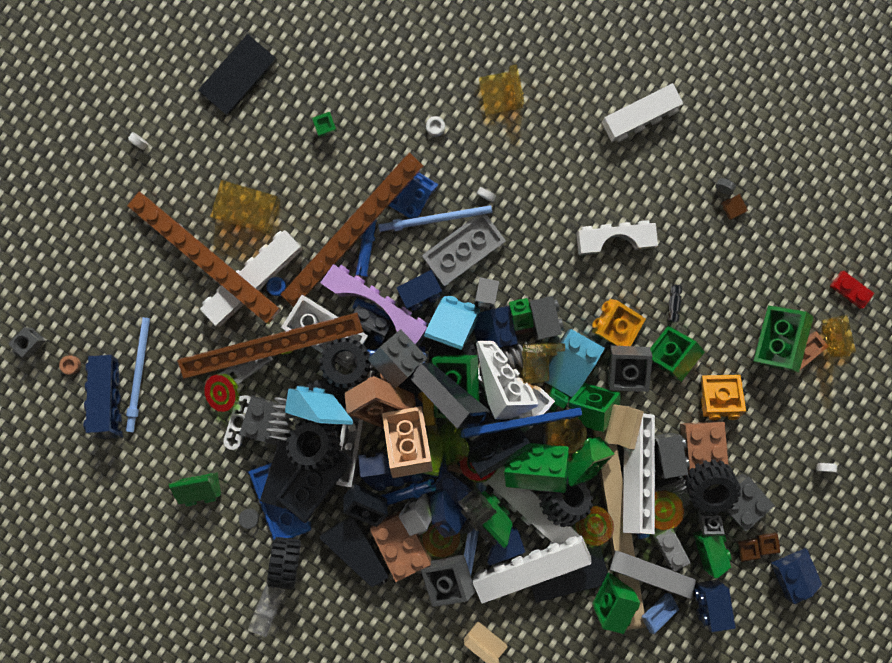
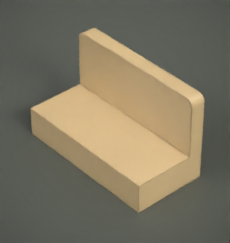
M614 404L605 442L618 444L628 449H635L644 411Z
M477 622L464 638V645L486 663H499L498 658L507 648L505 642L480 622Z

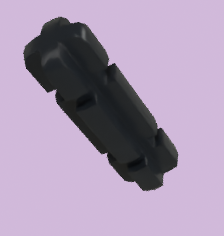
M681 285L671 286L670 314L668 313V321L670 322L679 321L680 314L678 312L680 311L682 297L680 294L683 288Z

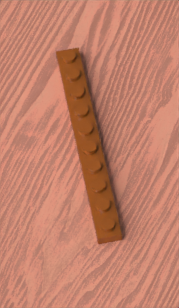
M409 152L281 293V296L293 307L301 295L306 297L323 279L332 265H335L424 168V165Z
M139 191L127 205L265 323L270 324L281 311L277 305Z
M353 313L181 358L177 362L184 379L360 334L363 332L358 313Z

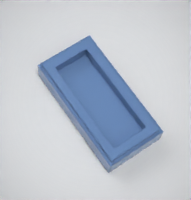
M666 593L641 618L649 632L655 634L679 611V608L672 595Z

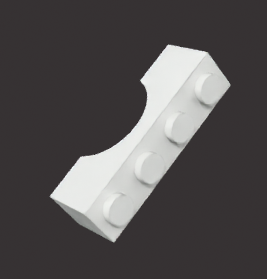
M649 220L639 221L638 225H631L630 222L620 223L619 227L605 224L600 225L598 229H593L592 226L581 227V230L576 233L579 256L598 254L603 243L612 237H621L628 240L635 250L651 249L658 246L656 223H650Z

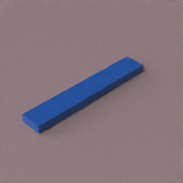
M580 407L461 430L462 438H469L572 419L581 416L582 411Z

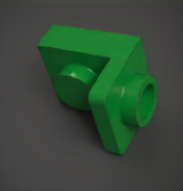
M528 298L510 301L509 306L515 331L534 327Z

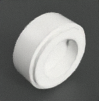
M431 117L426 123V130L431 136L438 137L444 133L445 123L440 117Z
M134 132L128 137L135 146L142 150H145L148 146V143Z
M479 187L477 191L479 196L490 202L495 200V194Z
M817 463L816 471L837 472V465Z

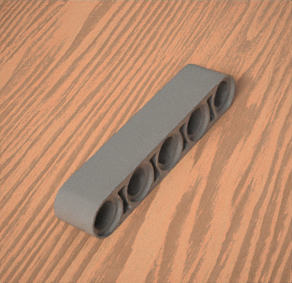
M616 550L610 566L611 571L689 599L692 597L696 580Z

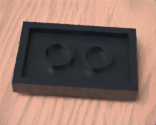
M520 428L487 434L465 447L463 451L482 479L526 452L532 446Z

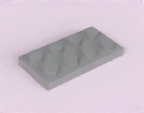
M486 214L477 215L424 253L422 257L445 287L504 244L506 240Z

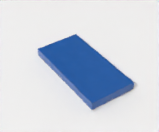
M272 463L249 471L259 501ZM260 501L273 539L276 537L293 538L312 530L309 520L307 523H304L291 511Z

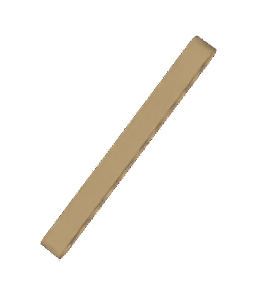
M592 429L593 438L601 437L605 442L607 429L604 432ZM606 443L615 455L599 471L605 510L610 514L614 522V532L610 538L612 554L614 556L616 550L635 557L632 534L623 533L624 486L617 444ZM616 572V577L631 587L640 601V607L635 612L631 624L626 630L645 628L646 625L641 618L645 613L639 580Z

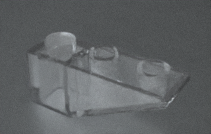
M266 583L248 631L267 637L273 626L286 589L268 587Z

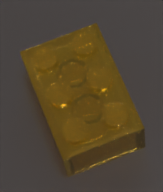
M221 180L210 217L216 221L270 236L281 200L275 195Z

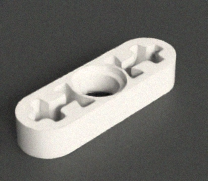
M240 396L235 402L224 437V445L230 450L237 449L242 445L244 436L239 435V433L235 437L238 443L232 446L231 441L228 440L235 433L231 432V429L234 431L241 430V428H237L234 425V420L236 417H241L244 420L245 415L237 414V410L239 412L242 411L243 405L240 404L241 401L247 399L249 404L250 396ZM248 407L244 408L243 413H246Z

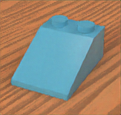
M444 296L424 336L462 350L475 327L480 308H477L472 303L460 302L453 296Z
M569 329L540 379L573 397L583 385L605 348L578 332Z
M297 386L296 389H288L285 413L317 423L353 424V420L334 395L326 393L324 388L314 387L313 391H311L309 387Z

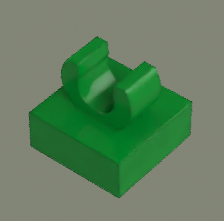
M330 111L312 118L319 138L337 131Z
M554 387L551 388L548 395L555 402L550 406L549 410L555 412L558 406L564 409L568 403L569 396Z

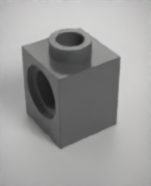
M24 327L8 345L16 356L20 358L31 357L46 340L33 328ZM26 339L28 341L27 348L24 347V341Z

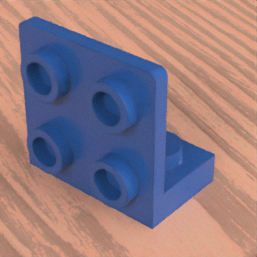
M418 173L389 206L410 219L418 218L428 198L437 189L438 184Z

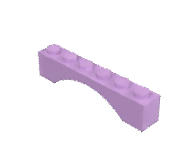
M334 264L321 281L322 285L340 297L357 296L379 304L391 317L396 331L398 332L401 329L417 347L420 346L425 338L427 322L419 317L414 319L410 316L412 312L403 306L401 309L396 307V301L386 296L385 299L379 295L381 291L372 285L368 288L364 285L366 281L357 275L354 278L350 276V270L340 265L337 267Z

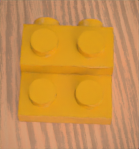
M609 299V301L604 302L601 310L603 312L600 318H596L593 321L592 333L615 346H631L646 318L618 300Z
M741 375L701 376L703 417H709V420H719L721 417L728 416L729 420L740 419V416L746 412Z

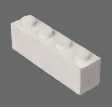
M672 83L604 117L602 124L611 142L615 140L620 142L628 138L629 133L634 131L636 134L646 128L645 125L649 123L654 125L663 120V116L668 114L670 117L678 113L683 102Z

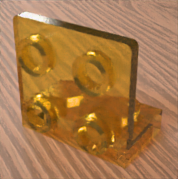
M517 64L510 65L508 72L479 77L486 115L523 108L524 97Z
M848 315L822 320V332L826 335L827 345L829 346L826 349L830 357H847L851 355L850 353L856 352Z
M565 343L523 344V383L530 384L549 381V356H555L557 352L565 351Z

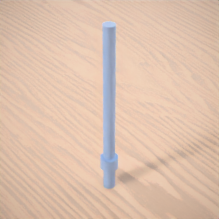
M490 205L407 220L395 219L393 222L379 224V231H399L405 227L492 213V207Z
M142 317L130 406L126 412V416H128L127 432H134L135 420L139 414L137 407L150 318Z

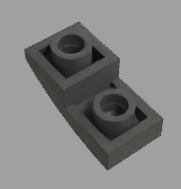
M695 508L704 536H724L721 516H718V514L714 515L713 512L706 514L705 511L700 512L698 508Z

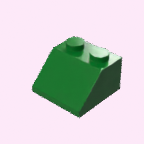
M670 326L666 327L650 348L652 362L680 382L684 380L705 353L697 341Z
M584 383L570 399L568 406L571 409L581 407L582 415L578 418L585 427L604 432L609 425L613 405H620V393Z
M601 437L588 438L583 442V448L571 456L572 460L569 462L568 481L571 487L592 479L615 455Z
M218 472L179 479L169 484V488L178 505L185 504V507L196 505L197 501L204 500V503L214 502L221 495Z
M484 490L467 506L501 546L505 548L508 545L513 523L508 517L510 513L503 505L498 506L501 502L494 494L489 496Z
M702 531L693 533L704 571L713 578H719L731 568L730 561H732L729 550L725 548V535L704 536Z
M607 573L592 603L602 628L624 634L627 627L630 626L635 612L640 607V601L635 591L611 573Z

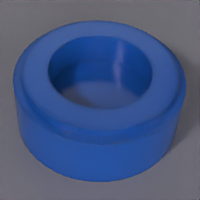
M273 277L268 280L266 288L269 294L281 296V293L286 289V283L279 277Z

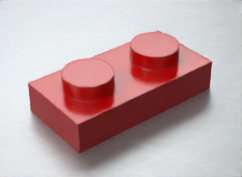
M841 271L830 285L831 288L859 309H864L875 294L845 271Z

